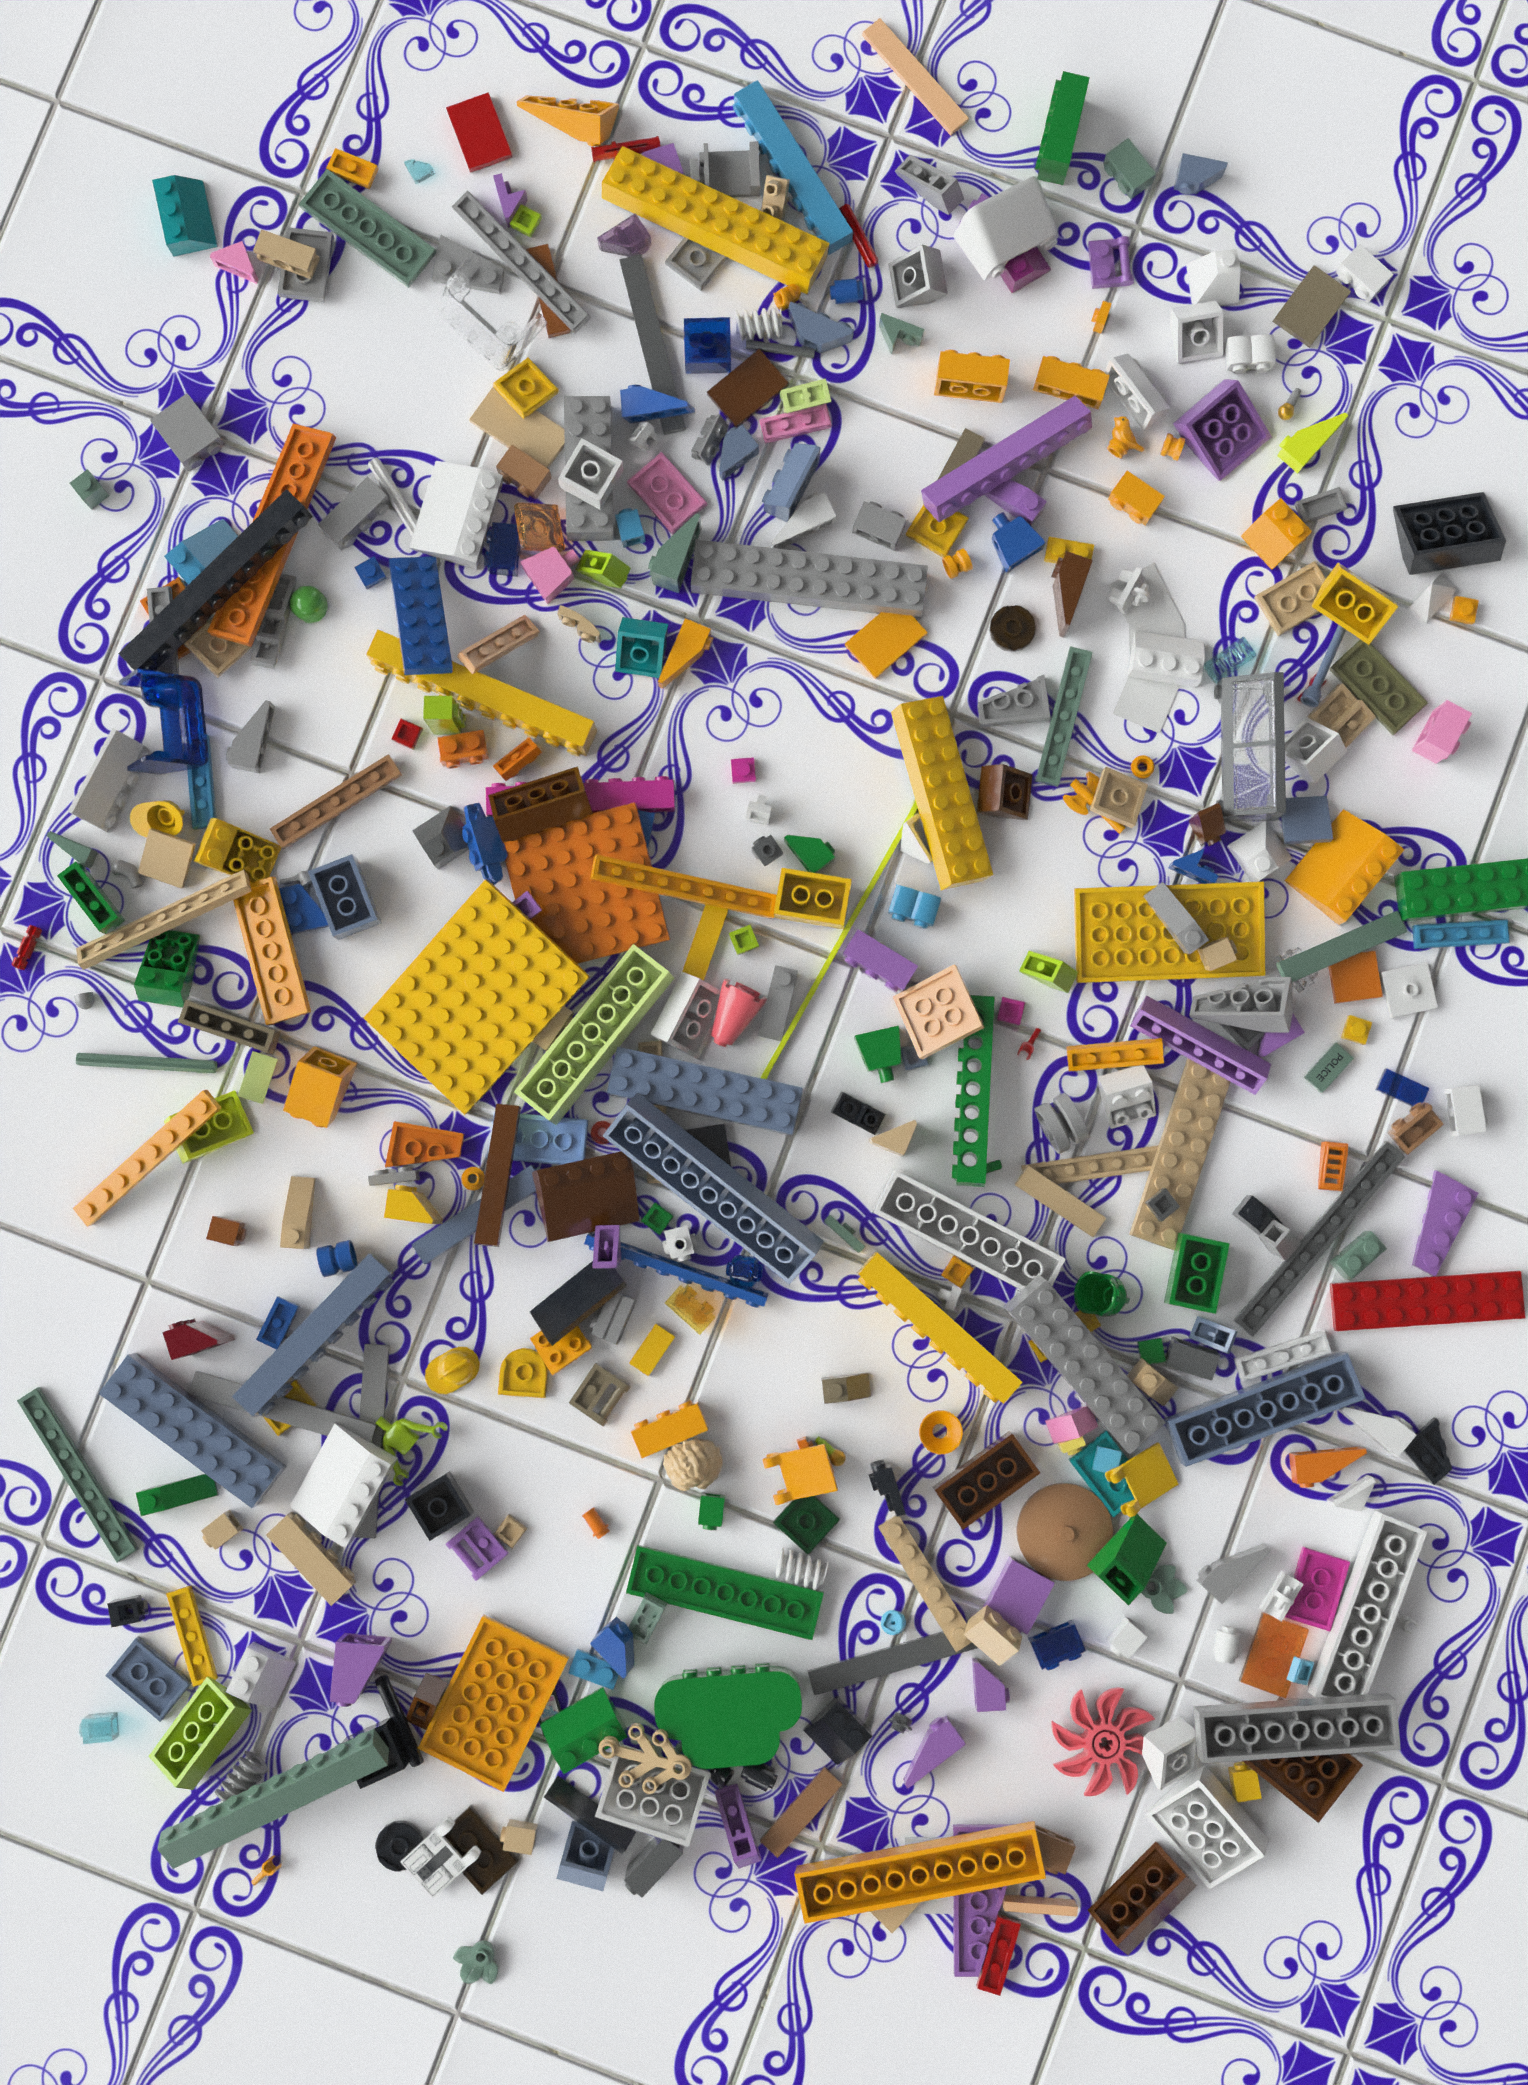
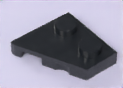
M1435 1417L1415 1433V1438L1403 1451L1433 1485L1438 1483L1452 1470L1450 1459L1446 1454V1444L1444 1439H1442L1439 1429L1440 1423Z

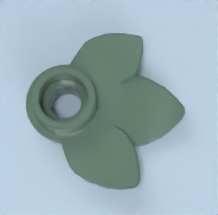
M1172 1565L1158 1567L1147 1583L1148 1585L1150 1582H1154L1155 1588L1148 1590L1146 1585L1145 1589L1141 1592L1143 1596L1151 1600L1154 1609L1165 1614H1173L1174 1606L1172 1599H1176L1188 1591L1180 1580L1174 1578L1176 1567Z
M482 1940L473 1946H461L456 1950L453 1959L462 1964L460 1977L464 1983H475L480 1977L488 1984H492L496 1980L498 1965L494 1961L495 1952L490 1942Z

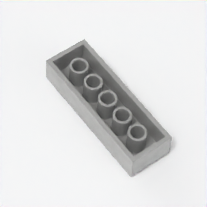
M564 396L565 466L581 438L612 455L610 396ZM613 490L601 510L566 491L567 541H614Z

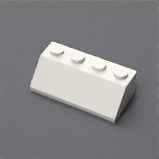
M112 728L68 812L107 832L115 824L119 808L125 805L128 799V791L137 783L141 767L147 764L150 757V749Z

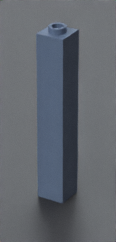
M530 1165L510 1179L505 1212L536 1192L532 1172L541 1169L540 1167L535 1168L533 1165ZM481 1198L411 1244L423 1264H428L476 1232Z

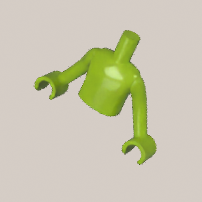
M382 1416L375 1423L385 1431L382 1443L384 1450L395 1457L396 1455L392 1448L405 1456L420 1436L414 1431L432 1433L434 1438L438 1439L442 1435L437 1432L436 1428L440 1427L444 1431L448 1429L444 1422H437L434 1426H428L405 1418H401L391 1424ZM397 1460L393 1467L395 1472L393 1482L397 1486H402L403 1482L399 1480L398 1475L409 1478V1472L401 1469Z

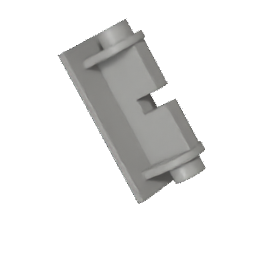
M720 414L717 416L711 415L710 418H706L700 432L706 438L698 437L691 449V457L699 460L701 457L707 466L710 465L712 459L716 456L717 448L722 438L725 437L729 426Z

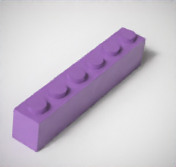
M1147 995L1134 1014L1130 1027L1152 1039L1162 1038L1163 1045L1254 1095L1257 1094L1268 1078L1271 1063Z

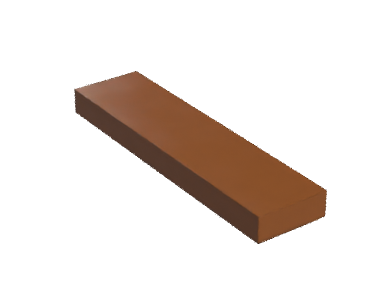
M544 244L526 249L558 282L549 245ZM538 297L548 338L571 333L570 329Z

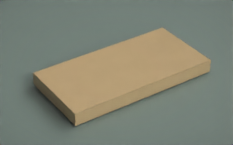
M494 387L491 388L469 419L470 423L507 448L514 445L548 469L565 446L564 429L537 410L523 419Z

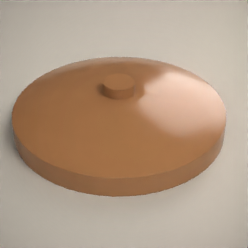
M1055 1483L1039 1489L1028 1498L1018 1516L1016 1535L1020 1551L1026 1561L1037 1572L1054 1580L1072 1581L1093 1573L1087 1564L1113 1537V1525L1106 1506L1094 1493L1080 1485Z

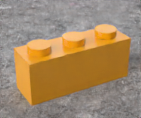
M1043 356L1033 391L1064 400L1076 396L1085 406L1099 409L1110 375L1105 374L1100 369L1090 370L1083 368L1079 363L1063 362L1055 356Z
M689 1400L678 1405L679 1410L670 1413L668 1409L658 1413L656 1420L648 1422L647 1419L635 1423V1428L631 1430V1434L641 1458L708 1431L709 1427L699 1403H692Z

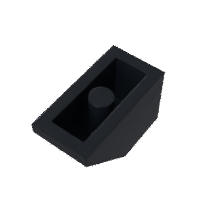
M1246 1195L1232 1213V1215L1259 1236L1273 1219L1284 1225L1267 1206L1253 1195Z

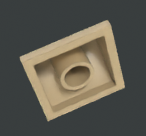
M916 1120L869 1139V1142L874 1146L902 1157L905 1155L916 1128Z

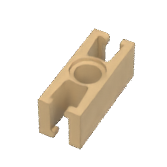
M262 229L253 249L259 261L309 279L313 278L320 257L316 255L317 251L315 248Z

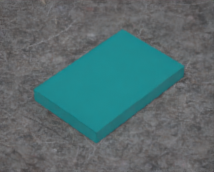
M1105 1430L1068 1460L1114 1518L1121 1512L1123 1504L1135 1499L1125 1477L1120 1482L1114 1484L1112 1481H1107L1104 1472L1092 1469L1097 1445L1122 1452ZM1123 1452L1119 1466L1129 1460Z

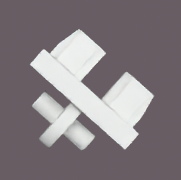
M1136 567L1134 571L1123 569L1119 576V582L1126 585L1123 591L1113 588L1108 596L1109 601L1118 606L1120 613L1127 615L1132 604L1139 606L1141 601L1148 602L1151 598L1150 594L1146 592L1149 585L1144 583L1146 578L1142 575L1143 569Z
M1280 1571L1259 1608L1282 1622L1289 1608L1293 1605L1303 1583Z

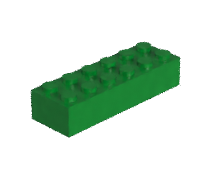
M1528 858L1404 871L1394 876L1398 912L1403 922L1528 908Z

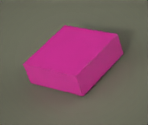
M1002 997L997 1020L1019 1026L1025 1002Z

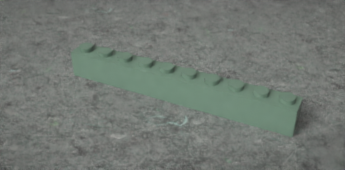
M375 1729L360 1733L355 1738L345 1743H340L322 1754H317L312 1759L302 1764H297L281 1774L274 1775L259 1785H253L248 1790L238 1795H233L218 1805L210 1806L205 1811L195 1816H190L181 1823L167 1827L160 1833L157 1850L170 1866L175 1869L387 1766L389 1748Z

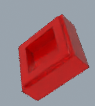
M401 718L391 740L414 750L423 728Z

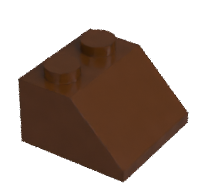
M1004 764L981 766L977 812L991 817L1028 820L1033 774Z

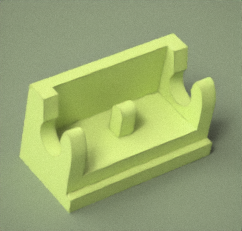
M826 378L783 389L779 394L781 401H783L784 413L786 414L831 402Z
M252 1051L238 1097L263 1104L278 1059Z

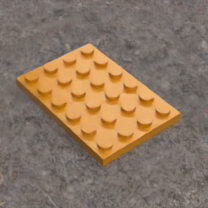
M483 1614L417 1749L504 1792L569 1657Z

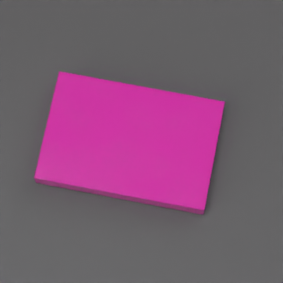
M1302 1546L1293 1578L1303 1583V1586L1285 1618L1330 1632L1350 1561Z

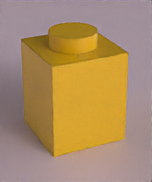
M1243 1761L1236 1762L1234 1766L1228 1767L1232 1795L1238 1803L1262 1799L1258 1775Z

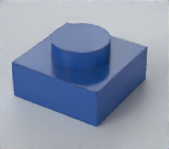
M375 556L354 567L366 589L387 579Z

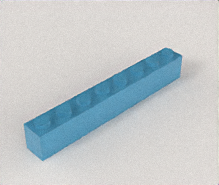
M756 80L734 93L733 109L738 117L742 116L748 134L754 136L759 141V151L769 159L768 164L774 174L777 173L780 178L790 179L788 192L793 198L792 203L798 212L801 211L804 215V222L810 231L813 230L818 238L830 243L828 255L851 243L853 238L851 227L759 81Z

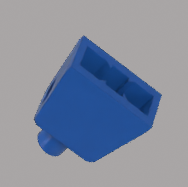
M1001 512L992 519L998 530L993 533L991 540L1006 573L1044 549L1045 540L1023 517L1019 516L1010 522L1005 513Z

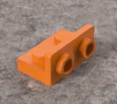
M484 730L437 737L440 752L439 759L443 767L446 766L448 769L460 767L461 763L469 762L471 765L483 763L484 759H489Z

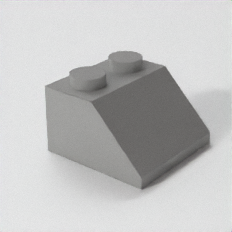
M922 244L888 263L894 301L897 308L932 303L948 294L939 249Z

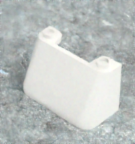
M1035 176L1029 177L973 206L964 215L953 235L984 281L992 276L994 278L1000 276L1005 271L1004 266L1009 260L1036 246L1040 250H1050L1057 244L1059 236L1041 184Z

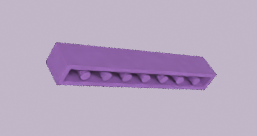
M1073 396L922 489L921 493L925 508L938 522L952 516L966 505H970L979 497L991 492L1000 484L1010 480L1021 471L1028 469L1031 465L1049 456L1060 447L1067 445L1081 434L1086 433L1092 428L1091 411L1076 396Z

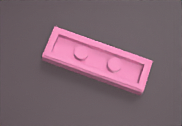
M827 404L759 419L765 444L832 428Z

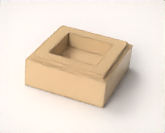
M508 1514L493 1535L513 1549L528 1528Z

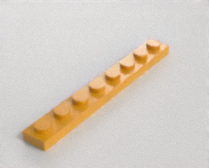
M595 855L590 878L592 880L769 919L774 918L776 894L601 855Z
M208 1090L201 1091L73 1208L87 1227L100 1219L222 1108Z

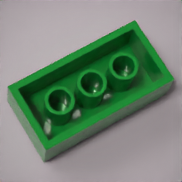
M1063 71L1061 80L1056 79L1034 169L1039 171L1037 180L1064 185L1090 77Z

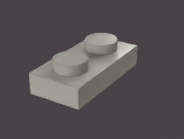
M412 1166L400 1167L396 1173H389V1169L374 1171L375 1175L368 1176L369 1186L420 1180L419 1171H412Z

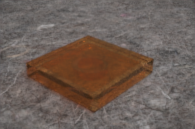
M517 502L514 505L521 550L545 551L551 547H555L558 552L565 550L558 505Z

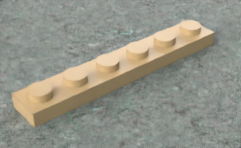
M894 1515L879 1525V1530L954 1650L958 1652L972 1643L964 1635L967 1623L900 1516L896 1517Z

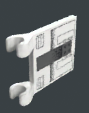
M450 1816L401 1860L402 1865L432 1898L476 1861L481 1854V1850L477 1846H473L462 1857L444 1837L455 1824V1821Z

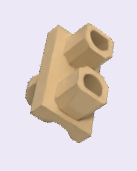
M766 175L761 207L762 212L784 221L786 203L789 201L788 189L790 179Z

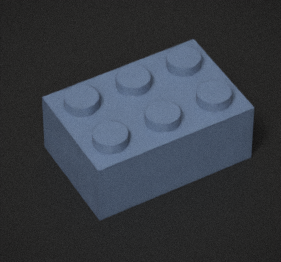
M353 854L308 871L328 926L335 939L340 940L382 924L358 859Z

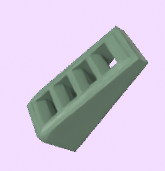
M50 831L47 833L46 836L77 862L89 869L92 868L98 855L96 850Z

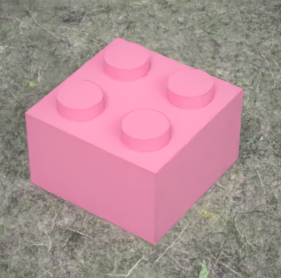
M1446 700L1432 711L1412 751L1436 764L1443 759L1446 760L1450 754L1454 755L1460 746L1458 741L1460 735H1464L1471 725V722L1468 720L1472 713Z

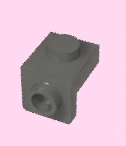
M771 834L767 837H760L753 842L754 846L751 847L753 855L756 859L759 858L763 866L769 865L783 855V851Z

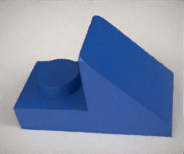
M1205 849L1176 859L1168 867V869L1202 884L1216 883L1219 877L1212 868L1205 865L1198 866Z

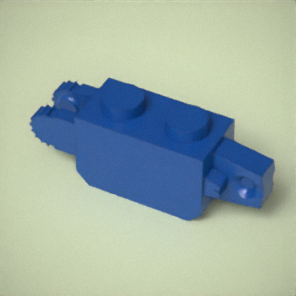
M480 803L466 805L464 807L466 824L462 827V837L470 851L469 860L474 865L475 871H481L483 879H488L495 886L503 879L501 863L508 856L505 845L502 843L494 818L492 816L486 817Z

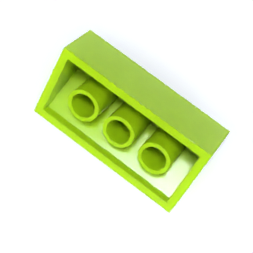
M206 1677L148 1756L175 1788L194 1790L252 1711L243 1700L226 1693L227 1687L211 1677Z

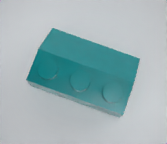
M178 175L153 179L152 183L165 243L172 256L175 257L218 247L203 180Z

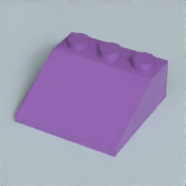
M1224 379L1173 423L1179 435L1185 438V444L1218 481H1221L1272 437L1239 380Z

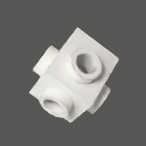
M686 1225L664 1231L666 1241H662L665 1255L670 1254L671 1259L676 1258L677 1262L691 1259L690 1254L695 1253L694 1248H697L698 1244L695 1233L690 1234L689 1226ZM678 1240H682L684 1242V1247L682 1249H679L676 1246V1242Z

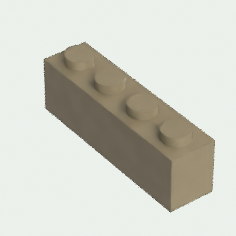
M185 1000L178 1023L274 1055L281 1032L187 1000Z

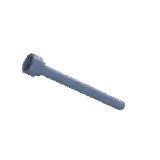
M1338 625L1312 685L1304 690L1300 698L1301 702L1309 707H1317L1322 698L1320 688L1346 632V629Z

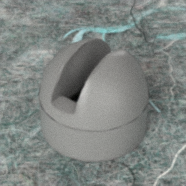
M93 992L74 995V1000L79 1008L87 1010L94 1004Z

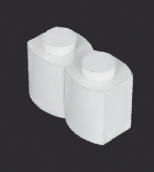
M1274 335L1229 337L1225 343L1227 371H1233L1234 374H1243L1249 369L1256 370L1258 373L1268 372L1276 363Z

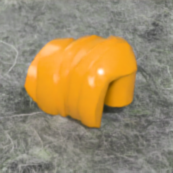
M790 284L773 293L776 307L779 310L781 308V311H785L789 308L790 302L796 303L801 296L800 287Z

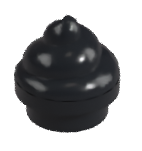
M731 1767L709 1769L711 1780L716 1786L725 1787L734 1775V1770Z

